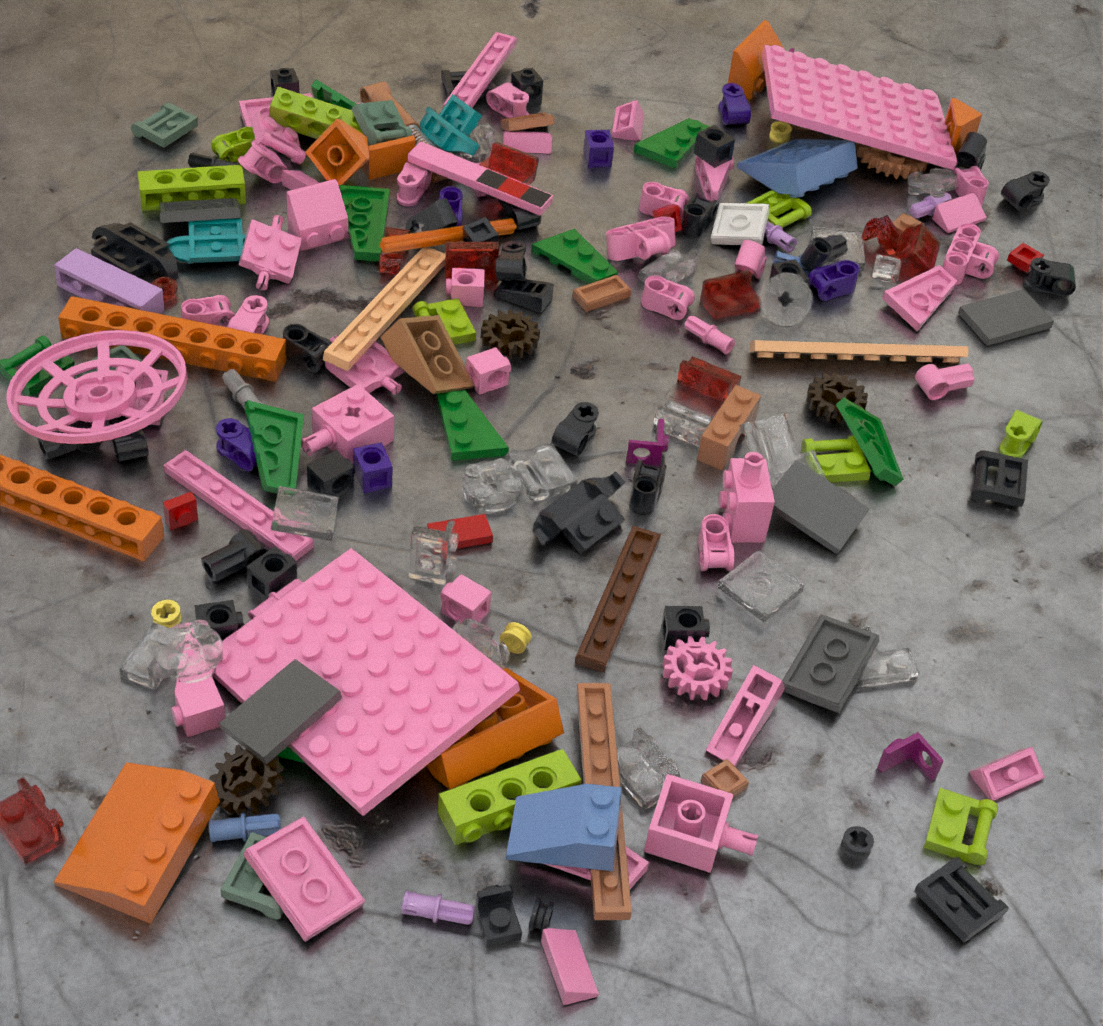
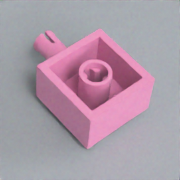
M357 384L312 408L313 434L301 439V447L308 456H312L317 451L328 447L332 452L337 450L345 459L348 458L353 463V448L380 442L385 446L394 441V415L363 387Z
M749 452L744 458L730 459L728 470L723 472L724 491L719 492V508L724 509L723 517L729 524L731 543H765L775 503L766 459H763V456L757 452Z
M667 774L648 830L644 852L711 873L718 849H722L723 846L753 856L758 835L728 826L729 823L726 820L734 794Z

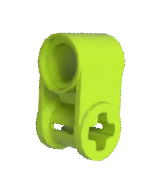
M243 127L239 130L216 136L211 142V150L216 155H219V159L239 163L238 158L248 152L252 147L251 142L255 140L253 127Z
M1016 409L1005 428L1006 436L1000 444V454L1022 458L1030 444L1035 441L1043 420Z

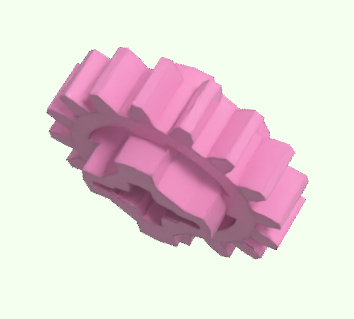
M688 636L687 643L678 639L676 640L675 647H668L667 655H664L662 665L664 668L663 678H669V688L679 687L678 695L688 692L691 700L695 698L696 694L700 695L703 700H707L708 693L718 697L720 689L726 690L728 682L731 680L733 672L731 668L732 658H725L727 652L725 648L716 649V641L709 645L705 643V637H701L699 642H695L692 636Z

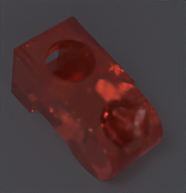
M386 227L384 237L409 234L410 230ZM409 250L383 253L381 251L379 273L397 275L405 265Z

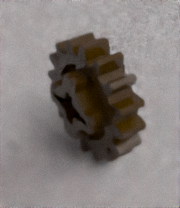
M508 310V314L498 311L497 316L490 314L488 320H483L480 339H482V345L489 346L488 350L496 347L502 355H508L509 359H512L514 354L523 358V352L532 354V349L538 347L540 339L538 322H532V316L522 317L523 312L521 311L517 314L513 313L512 310Z
M833 372L832 377H829L826 373H823L821 379L815 377L813 383L809 384L806 402L810 403V410L817 409L816 416L825 415L827 416L826 421L829 422L831 419H836L837 423H841L844 418L836 404L841 399L846 398L865 410L868 402V393H864V385L857 386L858 380L853 379L850 381L846 374L840 377L836 372Z
M236 745L235 754L231 755L225 752L224 757L226 761L224 763H216L214 766L219 772L218 774L210 775L209 778L212 782H215L220 800L218 806L221 809H224L229 815H233L236 812L240 817L242 813L246 814L247 809H249L255 815L258 813V805L261 803L266 807L270 805L267 799L270 795L278 796L279 792L275 789V785L284 782V779L279 775L284 770V767L280 764L278 756L266 765L247 749L244 750L240 745Z

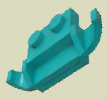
M454 94L451 95L440 114L428 106L425 110V115L420 121L421 131L446 152H465L474 156L480 145L473 141L469 135L478 125L482 115Z
M242 218L188 221L189 236L175 237L166 242L169 244V250L174 254L175 259L188 264L240 261L246 234H243Z

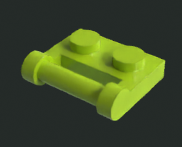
M774 190L746 203L769 204L770 211L767 221L782 228L799 219H806L812 214L811 207L800 198H791L789 194H779ZM790 209H794L793 212H791V213H789V214H787V215H785V216H783V217H781V218H779V219L776 218V216H778V215H780V214H782V213H784V212H786V211H788V210H790Z
M458 298L430 304L424 301L414 304L412 310L415 317L440 316L454 345L476 341V331Z
M854 435L848 436L847 439L813 441L812 438L802 439L801 450L807 467L829 482L869 480L871 471ZM839 450H848V451H849V453L822 454V455H816V453H815V452L839 451Z
M939 788L923 848L953 858L959 857L962 861L973 865L985 864L988 856L986 844L992 819H995L997 816V803L989 799L977 800ZM970 814L978 817L972 845L968 846L962 844L968 815Z

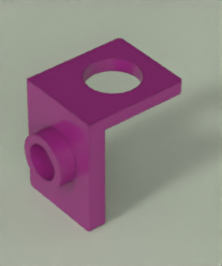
M658 419L655 442L629 440L626 463L637 464L639 459L643 460L644 464L660 466L662 452L668 451L669 435L664 434V419ZM638 448H645L649 450L650 454L646 457H638L633 452Z
M917 732L903 740L898 738L891 742L883 750L877 768L883 773L912 758L933 781L938 776L943 759L922 735ZM923 751L931 758L932 767L925 762L922 754Z

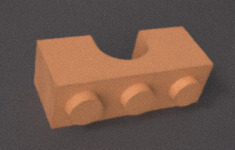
M735 385L701 436L698 461L722 471L724 470L735 452L740 434L746 436L757 418L761 400L760 394Z

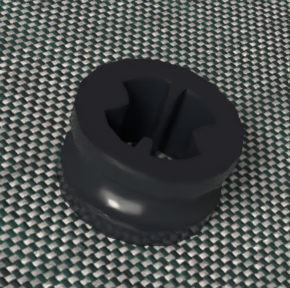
M853 826L848 828L841 841V852L851 861L859 862L866 860L874 845L873 835L864 827ZM852 840L854 841V843H856L857 840L863 843L862 848L860 844L858 845V847L853 846L851 844Z
M536 899L528 930L533 931L535 928H539L542 934L543 929L549 928L555 905L554 902L543 904L542 899Z

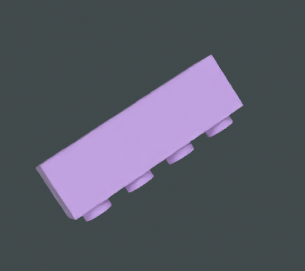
M77 248L54 264L57 286L81 298L158 314L164 311L163 290Z

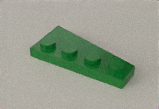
M339 185L348 215V234L354 259L381 261L382 250L379 243L385 235L390 189Z

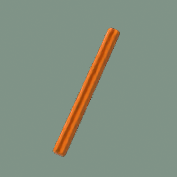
M512 218L490 221L498 236L512 234L517 229V225ZM463 226L384 237L381 239L379 246L383 253H391L463 241Z

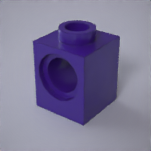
M585 130L583 151L588 168L612 167L614 145L610 130Z
M382 442L353 448V465L363 493L392 487L393 466Z

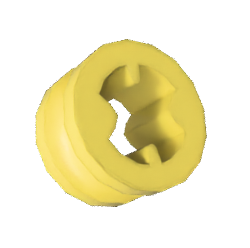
M782 121L772 123L769 138L779 144L789 142L792 132L791 125Z
M162 600L157 602L151 610L153 623L156 628L163 631H171L181 625L182 614L177 602ZM166 613H172L168 615V618H162Z
M511 622L505 627V631L500 635L499 641L509 652L520 654L525 651L527 645L532 640V635L524 625Z

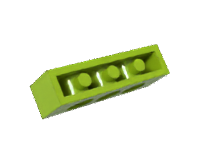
M277 87L270 104L269 117L274 119L277 124L285 128L289 127L297 133L318 139L336 119H341L363 134L352 110Z
M242 165L138 171L142 211L159 210L160 202L236 198L239 204H246Z
M560 749L439 793L438 815L454 845L465 841L473 842L484 834L495 830H505L512 825L516 797L581 785V778L564 749Z

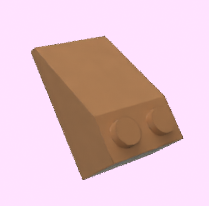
M439 315L400 318L381 336L392 361L431 393L467 390L475 387Z

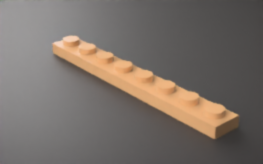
M430 247L421 248L324 351L323 360L338 368L349 371L445 266L448 255Z
M754 340L750 342V353H757V358H774V353H784L785 359H800V354H811V359L823 360L827 359V355H837V360H853L854 355L864 356V361H880V356H890V361L906 362V357H916V362H933V358H943L942 363H959V358L968 357V346Z

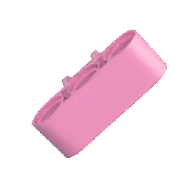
M658 217L608 230L606 232L608 258L619 261L638 256L643 260H647L655 254L666 255L670 253L671 248L676 245L674 218Z
M963 223L958 227L942 266L957 280L955 286L962 283L965 274L982 279L990 277L994 271V265L999 259V253L994 247L978 242L981 230L971 223Z

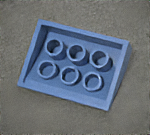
M794 139L738 162L737 168L779 194H789L791 198L802 197L805 195L804 192L818 190L820 185L831 184L835 178L847 177L849 172L857 169L855 142L836 139Z

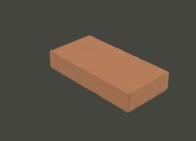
M545 112L501 120V129L509 132L554 125V116Z
M614 275L573 289L572 297L585 312L629 298L631 296V289L618 275Z

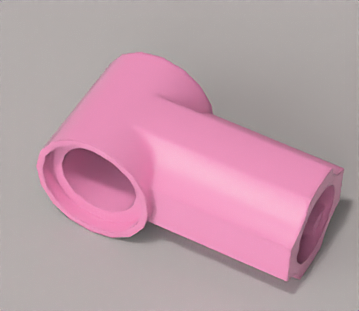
M969 363L938 369L934 364H928L920 368L915 375V380L930 400H938L951 390L971 387L975 380L973 369Z

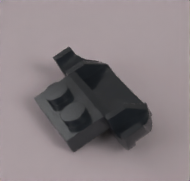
M131 222L125 225L111 223L99 226L93 231L92 239L97 240L105 236L107 242L91 249L92 256L136 277H140L148 272L155 274L161 271L167 283L178 279L176 259L169 250V244Z
M617 472L607 477H593L582 480L539 512L533 525V533L543 546L563 533L582 555L625 521V518L608 499L626 482Z

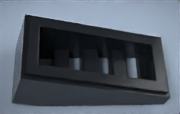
M525 279V281H502L494 290L493 296L542 313L553 298L554 284Z

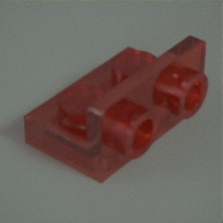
M495 142L492 144L490 157L479 165L530 185L535 181L539 158Z
M923 223L915 227L910 226L901 234L894 263L900 266L910 261L912 267L922 274L935 267L941 243Z
M446 242L445 277L452 279V268L484 269V284L499 283L496 278L499 242Z
M749 270L703 281L700 301L713 320L761 309L762 300L750 286L752 273Z
M692 356L689 361L683 360L680 363L677 383L725 402L735 385H740L742 376Z
M22 777L17 780L19 791L0 802V832L26 865L63 843L60 828L64 827V823L54 808L49 810L44 804L46 803L45 797L36 784L30 786L26 779Z

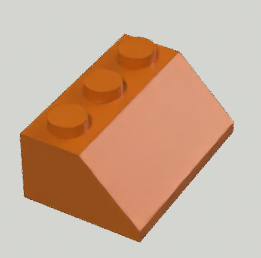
M766 20L733 51L728 83H735L741 86L745 97L749 100H752L757 93H761L766 85L762 58L764 46L778 45L784 48L770 23Z

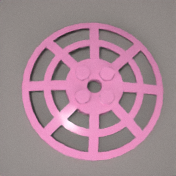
M113 330L83 334L54 344L25 362L9 383L7 405L12 419L19 428L42 440L66 444L96 443L112 440L147 427L174 407L186 389L188 379L186 364L181 353L171 343L148 333ZM114 345L136 346L151 350L142 362L128 358H110V346ZM96 347L98 349L97 360L78 364L65 371L53 363L75 352ZM161 355L168 358L174 364L179 374L178 377L162 383L157 371L151 367ZM124 366L134 370L127 375L120 371L110 370V367ZM44 369L54 377L44 386L39 394V398L21 396V392L26 384L40 370ZM97 369V371L85 374L77 379L73 378V376L78 375L80 373ZM145 374L153 383L152 387L136 390L134 382ZM63 384L67 387L64 391L63 399H49L58 386ZM176 387L175 391L163 404L150 412L158 403L162 392ZM152 396L149 403L141 411L132 408L137 399ZM19 405L37 407L40 417L46 424L35 427L24 421L19 412ZM48 408H66L69 415L59 420H54L49 414ZM121 416L128 417V419L122 422L105 426V421ZM79 420L92 422V427L88 429L74 428L68 425ZM59 430V431L65 432V433H56V432H52V431Z

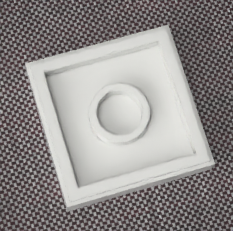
M719 203L711 234V243L742 245L743 240H750L762 245L770 211L769 204Z

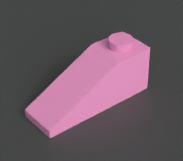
M696 155L695 169L705 199L719 201L728 181L729 171L733 170V156L732 160L714 168Z
M193 632L186 633L174 692L176 706L171 707L176 726L182 725L187 737L221 727L219 723L225 719L224 703Z
M753 665L708 744L706 752L723 761L728 759L736 766L770 717L784 692L783 680Z

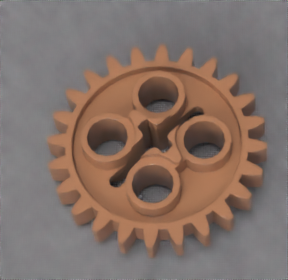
M855 142L856 157H862L861 163H869V169L876 168V173L883 171L886 177L889 174H893L895 179H898L899 175L904 179H907L908 175L915 178L916 174L920 176L928 165L924 161Z

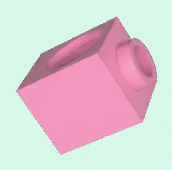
M452 268V279L446 278V295H451V299L458 298L462 306L483 307L484 269Z
M496 347L469 356L466 361V369L475 384L473 388L479 395L508 385L511 365L508 358L503 356Z
M462 574L452 583H447L441 592V613L470 631L490 612L491 591Z

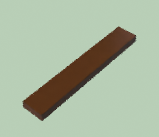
M632 526L576 654V664L605 673L656 552L661 534Z

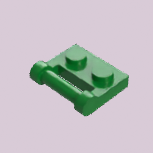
M42 335L35 339L34 344L9 359H1L0 374L8 381H11L18 371L15 368L31 359L37 353L52 346L50 340ZM68 356L53 362L63 371L75 366L74 360ZM42 369L26 384L23 392L31 397L41 391L54 377Z

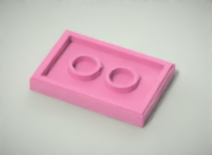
M304 816L247 848L243 854L305 942L356 911L365 903V899Z

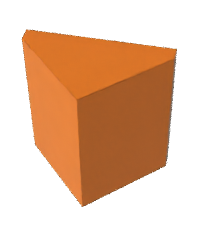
M951 98L944 123L947 125L946 130L949 132L951 145L957 158V154L969 132L977 133L982 114L960 100Z
M336 119L305 151L327 181L336 179L338 186L344 185L370 159L367 136L341 119Z
M412 135L368 146L370 159L361 167L367 178L372 180L400 173L405 163L408 162V153L415 147V136Z

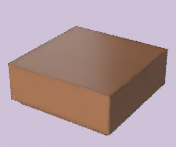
M728 759L703 773L701 777V782L705 786L734 794L733 797L747 789L749 781Z

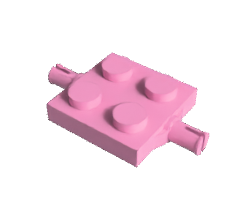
M279 215L273 216L271 226L253 219L248 226L239 266L250 269L259 275L256 283L257 289L261 287V290H266L269 279H277L289 284L293 278L302 238L282 231L284 218L281 216L278 221Z
M335 335V338L332 337L330 341L333 342L338 336ZM376 341L349 371L325 361V368L350 388L359 384L368 393L381 386L388 389L393 395L401 391L402 386L393 379L405 371L392 361L387 350Z

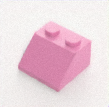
M336 179L287 191L288 233L302 238L300 252L348 239V215Z

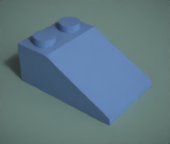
M581 784L516 797L506 860L613 871L621 811L622 787Z

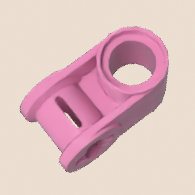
M506 82L487 92L486 100L493 111H497L506 118L529 115L526 110L529 95L511 83Z
M253 140L251 142L252 147L248 152L238 158L239 163L252 174H257L270 183L282 182V171L287 170V167L274 151L266 148L259 141Z
M406 162L403 170L397 177L399 191L396 195L397 203L407 207L416 205L430 185L432 171Z
M971 166L970 169L963 170L959 168L951 169L949 181L952 189L956 191L959 197L974 193L982 206L989 182L983 176L979 167Z
M647 182L642 188L639 210L643 214L653 216V210L676 204L679 205L680 217L682 219L685 205L689 202V196L681 189L667 187L657 182Z
M743 240L734 264L735 272H747L760 279L767 262L765 247L754 241Z
M654 275L649 276L645 281L641 304L647 310L658 312L674 320H681L687 313V307L692 305L695 300V295L687 286L679 285L661 276Z
M224 295L188 299L181 305V318L228 327L231 318L235 314L230 310V301Z
M258 295L247 297L235 316L231 318L228 328L263 335L269 327V318L266 315L268 308L267 300Z
M707 515L702 520L698 537L701 571H707L708 568H725L726 571H732L734 567V548L731 544L729 524L720 515Z

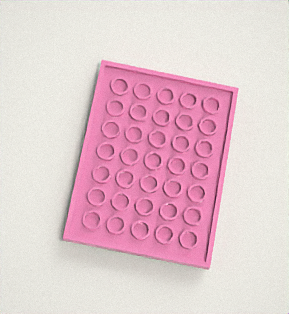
M778 45L764 46L762 58L772 119L954 170L957 158L951 145L949 132L946 130L947 125L944 123L945 118L938 95L934 91L916 89L908 83L899 84L893 82L888 77L878 78L872 76L867 71H854L843 64H830L825 59H813L798 51L794 53L785 51L784 48Z
M352 548L203 655L211 675L241 703L245 702L294 659L340 690L342 699L289 744L288 747L362 816L520 691L519 684L514 678Z

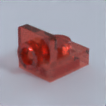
M886 215L869 220L865 225L862 239L867 241L877 237L879 245L885 248L889 256L898 253L903 237L889 216Z

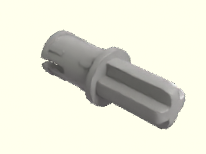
M230 369L228 372H224L222 378L226 386L233 393L232 398L235 402L240 403L244 409L247 400L263 404L255 395L251 384H246L236 370Z

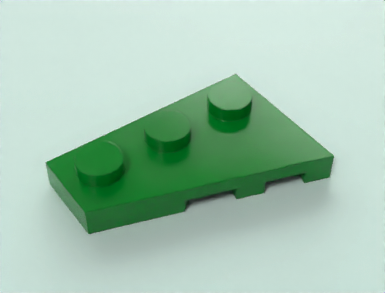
M688 118L635 143L634 152L677 169L695 149L697 133L710 126L698 120Z
M846 398L841 399L836 406L872 466L874 475L881 481L885 480L894 486L898 485L904 478L881 419Z
M247 400L244 407L263 491L292 497L296 492L304 414Z

